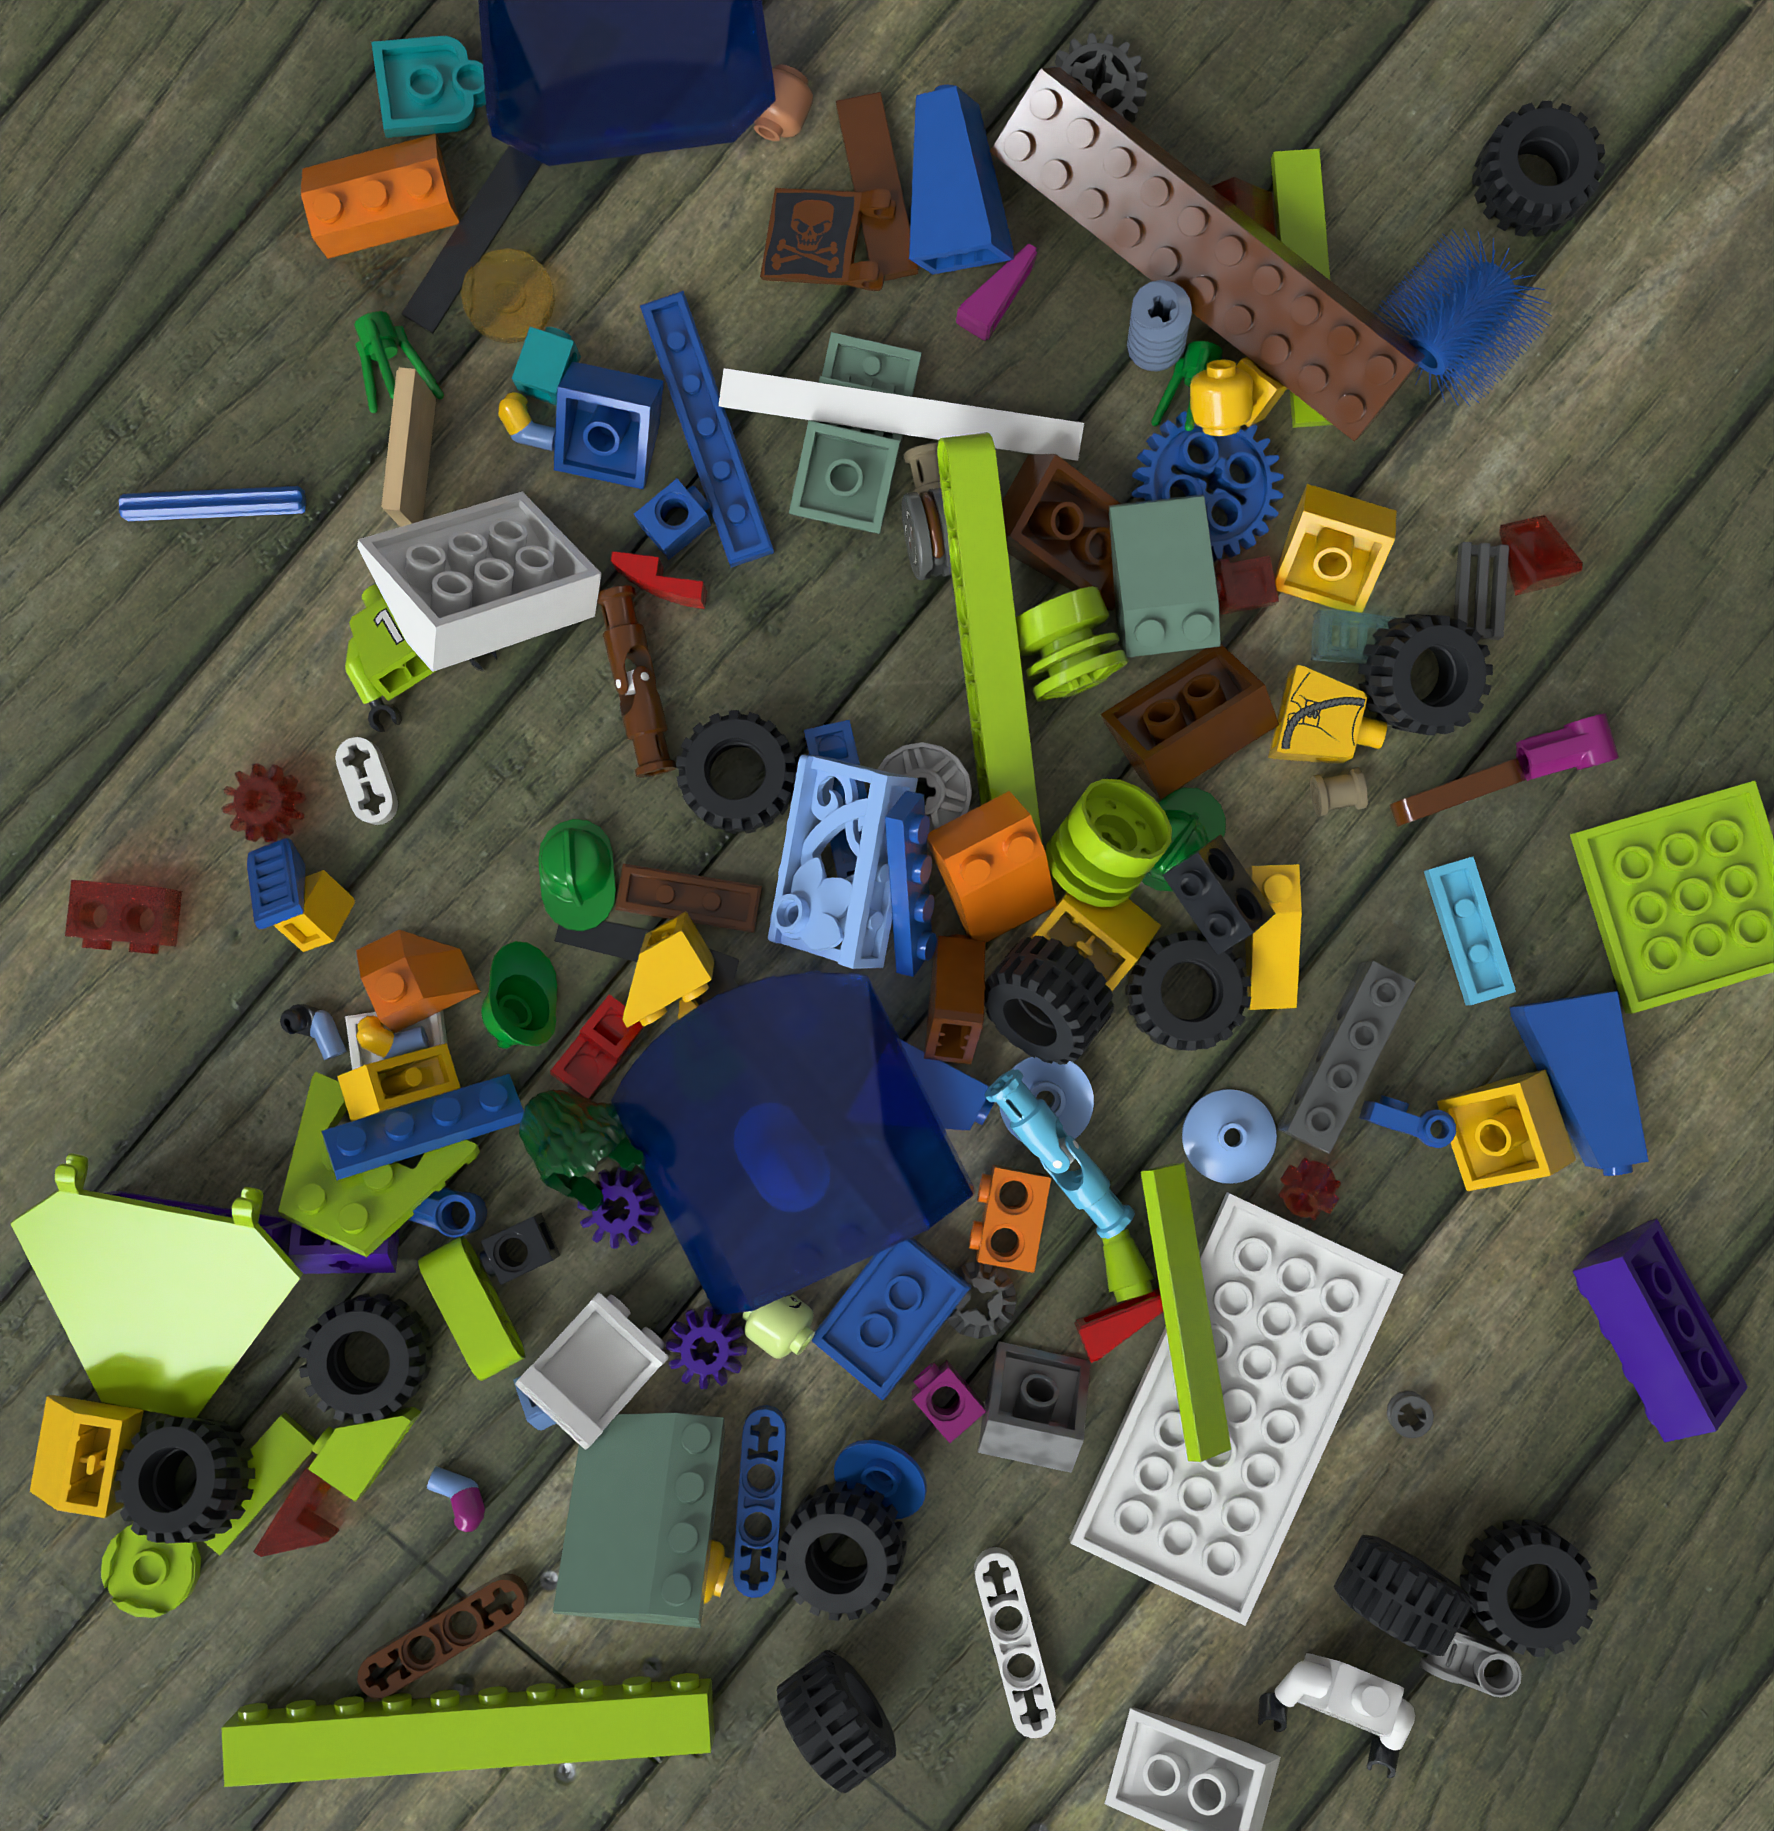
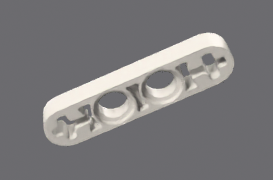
M999 1547L988 1548L982 1551L976 1559L974 1565L975 1579L1012 1719L1016 1729L1023 1736L1041 1738L1047 1735L1053 1728L1056 1715L1017 1565L1013 1556L1007 1550ZM998 1560L1000 1567H1009V1570L1003 1572L1002 1575L1006 1593H1009L1016 1589L1017 1594H1001L997 1596L992 1576H983V1573L989 1571V1562ZM993 1596L995 1598L989 1601L987 1597ZM1005 1606L1015 1607L1022 1614L1020 1625L1011 1631L1002 1630L995 1623L996 1613ZM1018 1653L1027 1654L1034 1660L1033 1671L1026 1677H1015L1007 1669L1010 1658ZM1039 1683L1042 1685V1687H1035ZM1031 1688L1038 1709H1047L1040 1712V1721L1037 1723H1031L1029 1716H1020L1027 1712L1023 1691ZM1015 1690L1019 1692L1017 1694H1013L1012 1691Z

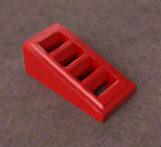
M1160 1288L1154 1289L1151 1293L1128 1299L1076 1319L1074 1324L1091 1363L1101 1359L1163 1312Z

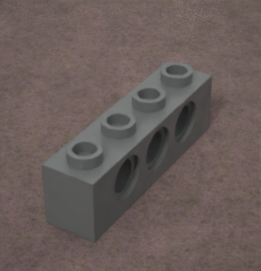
M1375 961L1360 962L1276 1129L1318 1151L1331 1153L1416 982Z

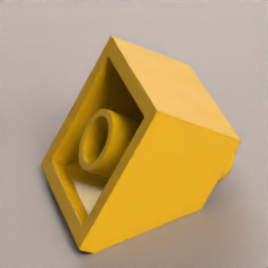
M1307 484L1292 519L1272 589L1361 616L1395 541L1397 511Z
M1546 1069L1502 1079L1437 1101L1439 1110L1450 1114L1455 1121L1456 1134L1451 1142V1146L1467 1191L1551 1176L1576 1161Z

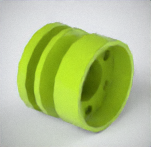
M1092 586L1063 594L1016 617L1020 656L1040 654L1042 658L1026 670L1025 675L1027 679L1036 680L1049 676L1048 679L1036 685L1032 690L1037 702L1059 697L1066 698L1089 690L1106 681L1112 673L1118 671L1129 662L1124 650H1117L1102 655L1103 652L1118 643L1119 637L1117 633L1111 632L1095 636L1093 634V630L1103 624L1109 617L1098 587Z
M1101 779L1088 786L1047 843L1046 856L1050 872L1060 886L1079 901L1096 907H1115L1127 901L1145 875L1150 872L1171 843L1172 827L1161 806L1152 796L1138 786L1117 779Z

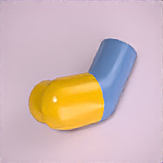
M517 392L508 393L499 402L498 416L512 440L520 444L554 451L556 428L533 423L526 405L528 400L526 397Z
M366 1016L357 1025L358 1032L356 1038L361 1047L384 1059L429 1048L428 1037L422 1026L395 1034L384 1028V1024L376 1016Z

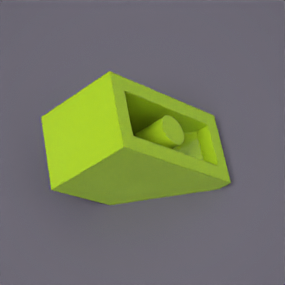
M415 1407L393 1411L386 1417L374 1421V1418H370L365 1423H354L353 1418L348 1419L335 1430L329 1426L311 1450L317 1456L308 1469L356 1502L369 1490L422 1412Z

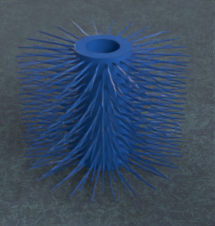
M1479 232L1480 257L1467 233L1466 235L1480 263L1473 257L1466 239L1465 242L1468 249L1459 239L1466 250L1467 256L1458 245L1456 247L1451 241L1450 243L1452 247L1454 246L1463 255L1466 262L1458 256L1455 249V253L1450 248L1447 250L1452 253L1453 258L1455 256L1460 261L1461 265L1456 262L1455 258L1453 261L1447 253L1445 254L1436 247L1438 249L1436 253L1441 255L1442 258L1440 256L1435 258L1439 260L1441 265L1436 262L1431 253L1428 254L1434 261L1429 260L1438 266L1437 269L1440 270L1441 275L1434 268L1435 266L1430 263L1428 266L1431 269H1429L1426 265L1427 263L1421 259L1425 263V266L1420 265L1425 270L1421 271L1426 274L1427 278L1418 269L1417 271L1421 274L1419 276L1425 281L1417 277V279L1414 278L1417 281L1415 282L1413 278L1410 281L1405 277L1412 284L1410 286L1414 290V292L1411 291L1404 283L1410 290L1411 294L1408 295L1412 296L1413 299H1418L1421 305L1417 304L1416 301L1413 302L1408 295L1406 296L1400 291L1405 296V299L1413 303L1408 305L1405 300L1403 301L1391 290L1398 297L1396 299L1399 301L1400 306L1392 297L1391 299L1408 318L1402 317L1394 308L1392 309L1386 304L1390 308L1388 309L1389 311L1400 317V319L1396 320L1379 305L1385 311L1383 313L1394 320L1392 322L1397 323L1403 330L1393 326L1377 314L1384 320L1382 321L1383 323L1395 328L1400 332L1397 334L1405 336L1406 338L1404 339L1425 355V358L1416 369L1417 371L1420 367L1422 368L1417 382L1423 369L1429 372L1431 395V374H1434L1443 399L1444 396L1437 375H1440L1443 392L1444 381L1454 398L1443 378L1444 374L1452 384L1455 393L1457 390L1462 396L1456 388L1457 382L1466 394L1468 393L1474 398L1462 386L1458 378L1464 381L1466 385L1468 384L1474 391L1476 389L1467 382L1463 375L1468 380L1469 378L1472 379L1476 385L1478 384L1484 389L1482 386H1486L1482 382L1480 383L1471 377L1469 372L1471 371L1478 379L1480 378L1491 388L1484 381L1483 376H1486L1492 382L1491 379L1493 378L1487 373L1492 374L1493 372L1497 375L1495 372L1498 371L1494 369L1493 365L1505 375L1499 368L1504 369L1495 363V361H1498L1502 365L1499 358L1506 362L1507 360L1503 356L1510 357L1504 349L1512 356L1510 357L1511 359L1518 361L1507 348V346L1511 348L1514 346L1509 343L1511 341L1507 340L1505 334L1510 337L1514 342L1513 344L1519 350L1518 346L1525 349L1521 345V343H1525L1520 341L1517 336L1522 339L1519 336V331H1521L1528 338L1525 334L1527 332L1522 328L1528 330L1531 334L1530 331L1532 329L1529 326L1533 327L1519 317L1527 318L1536 327V330L1543 333L1534 323L1539 326L1541 325L1526 316L1532 315L1522 312L1517 306L1526 309L1534 315L1532 317L1538 318L1543 323L1545 322L1534 314L1536 312L1526 308L1521 303L1529 304L1548 314L1532 303H1529L1538 302L1515 295L1516 292L1546 302L1519 292L1520 290L1545 289L1514 285L1512 281L1535 275L1518 276L1511 279V275H1508V273L1515 267L1507 272L1504 271L1507 265L1501 269L1509 248L1500 267L1496 263L1494 264V238L1492 262H1487ZM1481 247H1482V250H1483L1485 262H1483V259H1482ZM1468 253L1472 257L1473 262L1469 259ZM1444 258L1450 260L1453 264V267L1448 265ZM1445 268L1450 269L1452 274L1447 272ZM1431 271L1439 275V278H1435ZM1441 271H1443L1447 275V277H1444ZM1431 281L1436 282L1439 287L1434 286ZM1428 284L1434 289V291L1430 290ZM1418 285L1425 288L1426 292L1421 291ZM1515 287L1530 288V289H1515ZM1417 294L1423 296L1426 301L1420 299ZM1404 308L1409 309L1413 315L1407 313ZM1515 311L1519 312L1523 316L1517 315ZM1512 318L1520 320L1524 327L1517 324ZM1507 321L1513 323L1515 328L1510 327ZM1508 332H1512L1515 337L1508 334ZM1495 336L1500 337L1503 343L1499 342ZM1495 346L1501 347L1504 353L1498 350ZM1493 349H1495L1500 356L1496 355ZM1484 351L1488 352L1492 358L1486 356ZM1483 361L1489 362L1492 368L1486 365ZM1481 363L1485 365L1488 371L1483 369ZM1472 366L1477 367L1479 372L1474 371ZM1450 376L1454 379L1456 386L1451 381Z

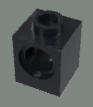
M542 1213L534 1215L481 1241L484 1250L480 1252L483 1266L490 1277L497 1276L500 1285L547 1264L560 1256ZM510 1238H518L526 1244L528 1255L524 1262H515L507 1255L506 1245Z

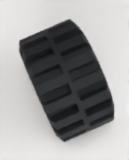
M1541 101L1535 109L1531 102L1522 105L1517 113L1515 111L1509 113L1502 123L1497 126L1477 157L1474 165L1477 169L1472 175V185L1480 186L1474 194L1477 204L1485 202L1487 207L1483 214L1488 220L1493 216L1499 219L1498 228L1506 231L1509 226L1516 228L1515 235L1525 237L1530 230L1533 231L1534 237L1544 236L1549 229L1555 232L1561 229L1567 221H1571L1595 193L1600 184L1598 180L1602 177L1605 170V164L1599 162L1605 155L1604 144H1596L1595 140L1600 134L1595 126L1589 129L1584 124L1588 117L1582 112L1576 117L1569 113L1572 106L1562 103L1556 109L1553 108L1552 101ZM1532 154L1545 159L1553 167L1558 185L1544 186L1531 181L1521 170L1518 155Z
M1409 614L1405 615V618H1394L1388 621L1389 629L1379 628L1372 635L1377 642L1374 645L1366 644L1362 652L1368 658L1366 664L1359 663L1358 674H1365V682L1358 685L1361 691L1369 695L1370 698L1366 701V707L1369 711L1378 712L1376 719L1387 722V725H1392V728L1435 736L1436 733L1448 734L1454 732V726L1464 727L1471 722L1468 715L1470 712L1479 713L1484 704L1479 700L1482 695H1489L1492 685L1485 683L1486 675H1493V665L1485 663V657L1491 655L1488 646L1477 644L1482 636L1476 629H1466L1468 623L1461 619L1450 618V616ZM1429 648L1437 659L1439 676L1432 692L1424 699L1419 700L1411 686V669L1420 653Z
M729 710V715L720 717L719 713L709 716L711 721L704 725L699 722L693 728L695 733L691 738L685 737L681 745L683 749L682 755L677 756L676 767L679 769V776H676L678 787L683 794L682 797L699 818L716 830L719 828L731 834L745 831L748 834L756 832V829L762 826L767 828L774 823L773 820L779 814L783 815L788 809L787 804L793 796L797 767L788 740L784 734L778 731L775 724L769 720L767 722L762 720L758 714L752 712L744 715L739 710ZM735 747H745L754 750L762 758L766 770L765 779L761 787L751 796L738 800L727 799L717 793L712 786L710 780L711 767L716 758L724 751Z
M1197 931L1176 932L1150 943L1151 945L1144 950L1140 958L1127 974V976H1130L1129 983L1125 985V996H1128L1130 1004L1127 1008L1129 1014L1133 1015L1137 1023L1135 1025L1138 1029L1150 1036V1040L1176 1050L1196 1051L1198 1049H1208L1216 1046L1217 1042L1233 1035L1232 1030L1236 1026H1241L1246 1018L1242 1014L1245 1007H1250L1251 997L1247 996V987H1251L1250 976L1245 977L1242 968L1246 967L1241 957L1236 958L1232 953L1234 948L1230 947L1217 955L1205 936L1197 933ZM1181 963H1192L1201 967L1209 976L1213 987V997L1207 1011L1200 1017L1189 1020L1172 1015L1164 1005L1161 995V985L1165 974L1169 969Z
M1034 936L1033 939L1030 937L1021 939L985 981L984 1006L987 1008L985 1012L996 1025L995 1028L1016 1048H1020L1033 1058L1037 1057L1043 1062L1051 1064L1053 1061L1062 1065L1067 1064L1069 1061L1074 1062L1078 1060L1110 1019L1114 1011V1003L1111 1001L1113 998L1112 991L1105 985L1107 980L1102 973L1094 968L1095 965L1088 958H1084L1073 947H1067L1061 941L1053 938L1049 941L1044 936Z
M379 1293L374 1297L364 1294L348 1299L317 1318L319 1322L311 1326L307 1331L305 1337L309 1339V1342L301 1346L299 1357L306 1358V1364L299 1367L300 1377L309 1376L311 1382L309 1386L304 1388L309 1397L317 1393L322 1399L316 1406L323 1412L330 1408L335 1409L336 1412L333 1417L335 1419L344 1421L351 1416L354 1418V1423H365L370 1418H374V1421L386 1417L416 1395L422 1387L420 1385L421 1382L428 1377L431 1369L426 1366L427 1361L433 1358V1347H426L425 1343L431 1336L428 1327L421 1330L417 1324L422 1319L418 1312L414 1311L409 1314L405 1310L408 1303L401 1299L391 1302L389 1301V1295ZM352 1332H369L377 1336L386 1346L389 1353L390 1366L387 1377L382 1382H365L357 1378L348 1368L344 1351L346 1341Z
M169 1417L165 1418V1422L155 1421L147 1425V1433L138 1432L131 1439L134 1448L132 1450L124 1449L120 1460L125 1462L123 1470H116L115 1481H121V1490L115 1492L116 1502L124 1503L125 1508L119 1512L123 1520L134 1521L131 1530L137 1535H147V1540L155 1543L208 1541L214 1539L215 1534L227 1532L232 1528L230 1519H240L246 1510L241 1504L243 1500H251L254 1489L248 1488L249 1479H255V1468H248L247 1462L253 1458L250 1448H241V1444L245 1440L239 1432H230V1425L214 1421V1419ZM189 1454L196 1466L197 1482L191 1498L185 1505H182L175 1491V1475L180 1463Z
M842 1481L836 1482L832 1491L827 1484L817 1488L813 1496L808 1494L802 1500L780 1539L778 1549L782 1552L777 1559L779 1570H787L782 1581L786 1589L795 1588L796 1592L793 1599L799 1605L804 1601L812 1605L809 1612L816 1616H819L821 1610L829 1612V1620L839 1621L842 1613H847L850 1621L859 1619L863 1609L868 1614L872 1613L878 1608L880 1601L885 1602L890 1595L903 1565L907 1549V1541L902 1540L906 1532L903 1522H894L898 1511L893 1504L888 1507L882 1504L884 1495L877 1490L873 1496L865 1493L867 1485L856 1483L854 1489H848L847 1482ZM827 1533H841L853 1538L864 1550L867 1563L858 1567H844L836 1564L822 1550L819 1537Z
M1513 1519L1502 1521L1503 1530L1501 1531L1493 1525L1484 1530L1488 1538L1483 1542L1475 1538L1470 1544L1476 1550L1473 1557L1464 1555L1462 1565L1469 1572L1468 1574L1460 1575V1585L1468 1592L1467 1596L1472 1601L1470 1610L1473 1612V1617L1503 1646L1507 1645L1513 1652L1522 1655L1527 1650L1534 1657H1545V1648H1548L1554 1654L1565 1651L1562 1643L1567 1640L1575 1645L1581 1639L1576 1632L1581 1626L1589 1630L1593 1619L1587 1615L1588 1610H1597L1598 1599L1590 1593L1591 1590L1598 1589L1596 1578L1587 1572L1592 1568L1587 1559L1578 1553L1579 1550L1555 1531L1545 1525L1540 1527L1531 1520L1523 1519L1521 1526ZM1528 1565H1546L1549 1581L1547 1590L1540 1601L1525 1609L1509 1608L1507 1590L1513 1576Z
M1362 1535L1333 1586L1339 1597L1369 1622L1410 1647L1434 1656L1445 1655L1472 1605V1601L1465 1591L1443 1574L1390 1542L1371 1535Z
M831 1650L823 1651L777 1686L780 1713L794 1743L813 1770L837 1791L848 1793L896 1757L897 1749L894 1734L881 1705L859 1673Z

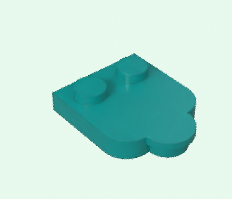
M432 36L371 42L383 129L386 138L464 130L473 122L475 108L486 105L494 96L495 81L491 71L478 61L468 60L465 47L453 37Z

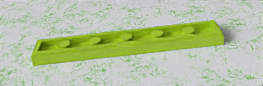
M1320 148L1273 152L1271 168L1277 239L1330 280ZM1290 391L1292 428L1333 425Z
M1173 1163L1141 1171V1178L1188 1461L1203 1462L1232 1449L1185 1163Z

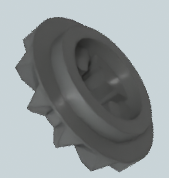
M977 1261L961 1265L954 1272L966 1282H972L974 1288H978L981 1293L988 1291L991 1293L996 1289L998 1292L992 1294V1298L987 1301V1311L990 1317L986 1318L977 1308L970 1310L967 1308L961 1312L960 1309L964 1308L966 1303L971 1300V1295L968 1292L947 1319L948 1323L959 1334L976 1339L997 1335L1012 1321L1017 1298L1011 1279L1002 1269L994 1265L978 1263Z

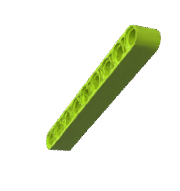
M988 432L944 437L938 441L937 457L948 532L949 555L980 805L1010 791L1031 814L1042 842L995 445L992 436Z

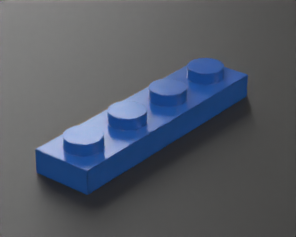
M905 791L885 816L896 973L914 977L925 960L929 961L932 958L936 948L937 937L935 933H932L931 916L934 910V896L930 895L929 891L932 858L927 855L930 819L929 816L925 815L924 794Z
M506 1074L323 1130L322 1135L336 1180H340L521 1122L524 1110L510 1074Z

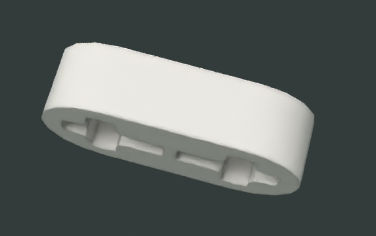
M360 737L347 739L338 747L335 759L350 806L354 814L362 821L374 825L385 824L395 816L398 800L383 755L379 748L367 739ZM357 748L366 754L370 753V758L364 761L367 776L364 778L359 768L349 765V761L355 758L354 750ZM371 785L376 795L385 797L386 802L379 805L380 813L377 815L369 809H364V804L370 801L366 787Z

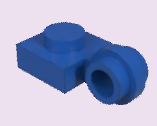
M1381 1095L1379 1103L1364 1100L1359 1116L1362 1120L1419 1138L1425 1145L1433 1148L1445 1147L1455 1137V1121L1445 1111L1428 1110L1418 1117L1407 1113L1408 1103ZM1438 1120L1442 1130L1438 1136L1434 1137L1431 1134L1430 1127L1434 1121Z

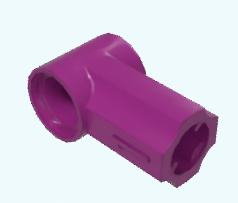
M1606 713L1563 726L1564 729L1539 734L1516 742V758L1519 760L1526 780H1532L1575 767L1576 771L1619 759Z

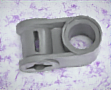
M1461 1626L1444 1656L1427 1655V1657H1421L1419 1663L1422 1669L1436 1677L1452 1683L1466 1685L1494 1697L1510 1696L1517 1691L1521 1684L1522 1673L1520 1666L1501 1644L1474 1634ZM1496 1659L1503 1660V1668L1498 1675L1494 1677L1484 1676V1669L1490 1661Z

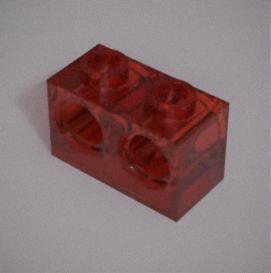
M71 880L65 936L83 938L82 948L112 950L113 941L129 942V952L159 954V945L176 947L182 891L161 887ZM103 904L107 910V919L104 925L98 928L94 923L93 916L97 907ZM150 908L154 914L155 921L152 928L144 932L140 926V917L146 909Z

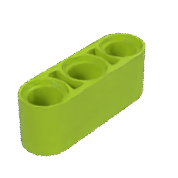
M460 1236L419 1258L418 1264L421 1274L468 1366L477 1379L484 1381L525 1359V1350L519 1335L476 1252L464 1236Z

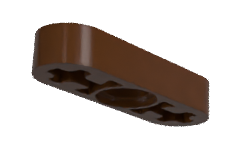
M1516 758L1397 801L1389 806L1398 827L1525 781L1526 778L1519 760Z

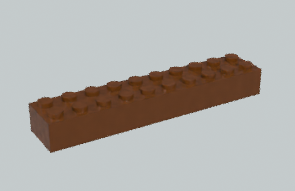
M1060 67L1040 69L990 150L994 156L1150 280L1170 281L1183 288L1190 298L1194 315L1354 442L1367 431L1425 358V355Z

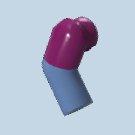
M436 1466L430 1476L427 1489L450 1498L455 1516L454 1523L459 1530L463 1532L476 1530L485 1515V1506L478 1484L470 1478Z

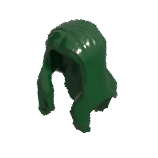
M553 1089L538 1093L536 1097H532L529 1103L525 1105L520 1122L519 1136L526 1151L534 1160L536 1168L541 1175L540 1180L547 1187L569 1198L577 1199L586 1209L598 1211L599 1207L604 1204L602 1190L597 1188L592 1180L583 1176L588 1172L594 1171L598 1161L607 1156L609 1159L618 1162L627 1171H632L635 1165L641 1169L645 1168V1156L642 1151L634 1148L629 1142L617 1114L616 1106L613 1103H596L588 1098Z

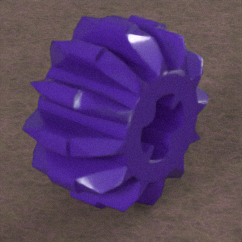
M619 1167L614 1182L610 1172L604 1169L598 1173L601 1186L594 1183L597 1188L602 1190L604 1204L599 1207L598 1211H592V1215L584 1218L580 1224L582 1228H587L594 1223L599 1226L592 1237V1240L596 1243L600 1242L609 1232L610 1247L617 1249L622 1242L623 1233L627 1242L634 1246L639 1242L636 1228L647 1234L654 1229L652 1223L644 1218L643 1215L655 1216L659 1214V1206L645 1204V1200L656 1195L657 1190L655 1187H650L643 1192L638 1189L645 1179V1175L641 1172L636 1174L631 1182L628 1183V1171ZM622 1196L629 1203L624 1208L630 1209L629 1215L622 1214L615 1218L609 1212L614 1206H608L609 1199L615 1201ZM578 1201L579 1209L588 1210Z
M711 1305L706 1306L703 1321H701L694 1309L688 1310L686 1312V1320L689 1326L676 1321L671 1327L674 1334L681 1339H670L666 1342L667 1350L681 1353L669 1362L670 1368L677 1369L683 1365L687 1367L681 1378V1381L685 1384L691 1381L694 1373L699 1374L700 1389L708 1388L710 1374H713L720 1386L727 1384L728 1377L725 1369L733 1373H739L742 1368V1364L733 1356H742L748 1351L746 1344L732 1342L744 1334L743 1326H735L728 1330L726 1326L732 1318V1313L726 1311L719 1322L715 1321L714 1306ZM700 1337H704L707 1343L716 1341L718 1345L713 1352L714 1357L710 1358L707 1352L700 1354L697 1352L696 1348L701 1342Z

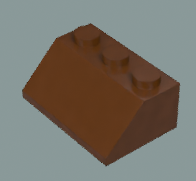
M1222 644L1220 647L1203 649L1100 714L1138 776L1160 800L1279 725L1265 684Z

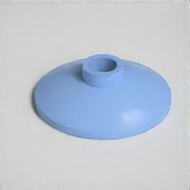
M1030 1056L1012 1068L1021 1071L1023 1083L1035 1097L1041 1091H1050L1053 1094V1101L1049 1107L1059 1118L1063 1125V1130L1068 1136L1076 1139L1084 1131L1093 1113L1094 1095L1089 1079L1079 1066L1071 1061L1062 1065L1053 1061L1051 1064L1043 1062L1037 1057L1033 1058ZM999 1107L1001 1117L1006 1127L1018 1140H1020L1019 1137L1015 1134V1132L1010 1128L1011 1120Z
M1234 1089L1217 1090L1200 1098L1187 1113L1182 1128L1183 1148L1192 1166L1205 1177L1220 1183H1240L1255 1177L1268 1165L1276 1146V1127L1266 1106L1253 1095ZM1230 1128H1235L1240 1133V1140L1234 1146H1228L1224 1141V1134Z

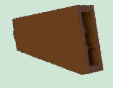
M960 934L948 937L938 936L932 963L924 1059L963 1064L972 1063L984 1023L985 941L971 940L970 937Z

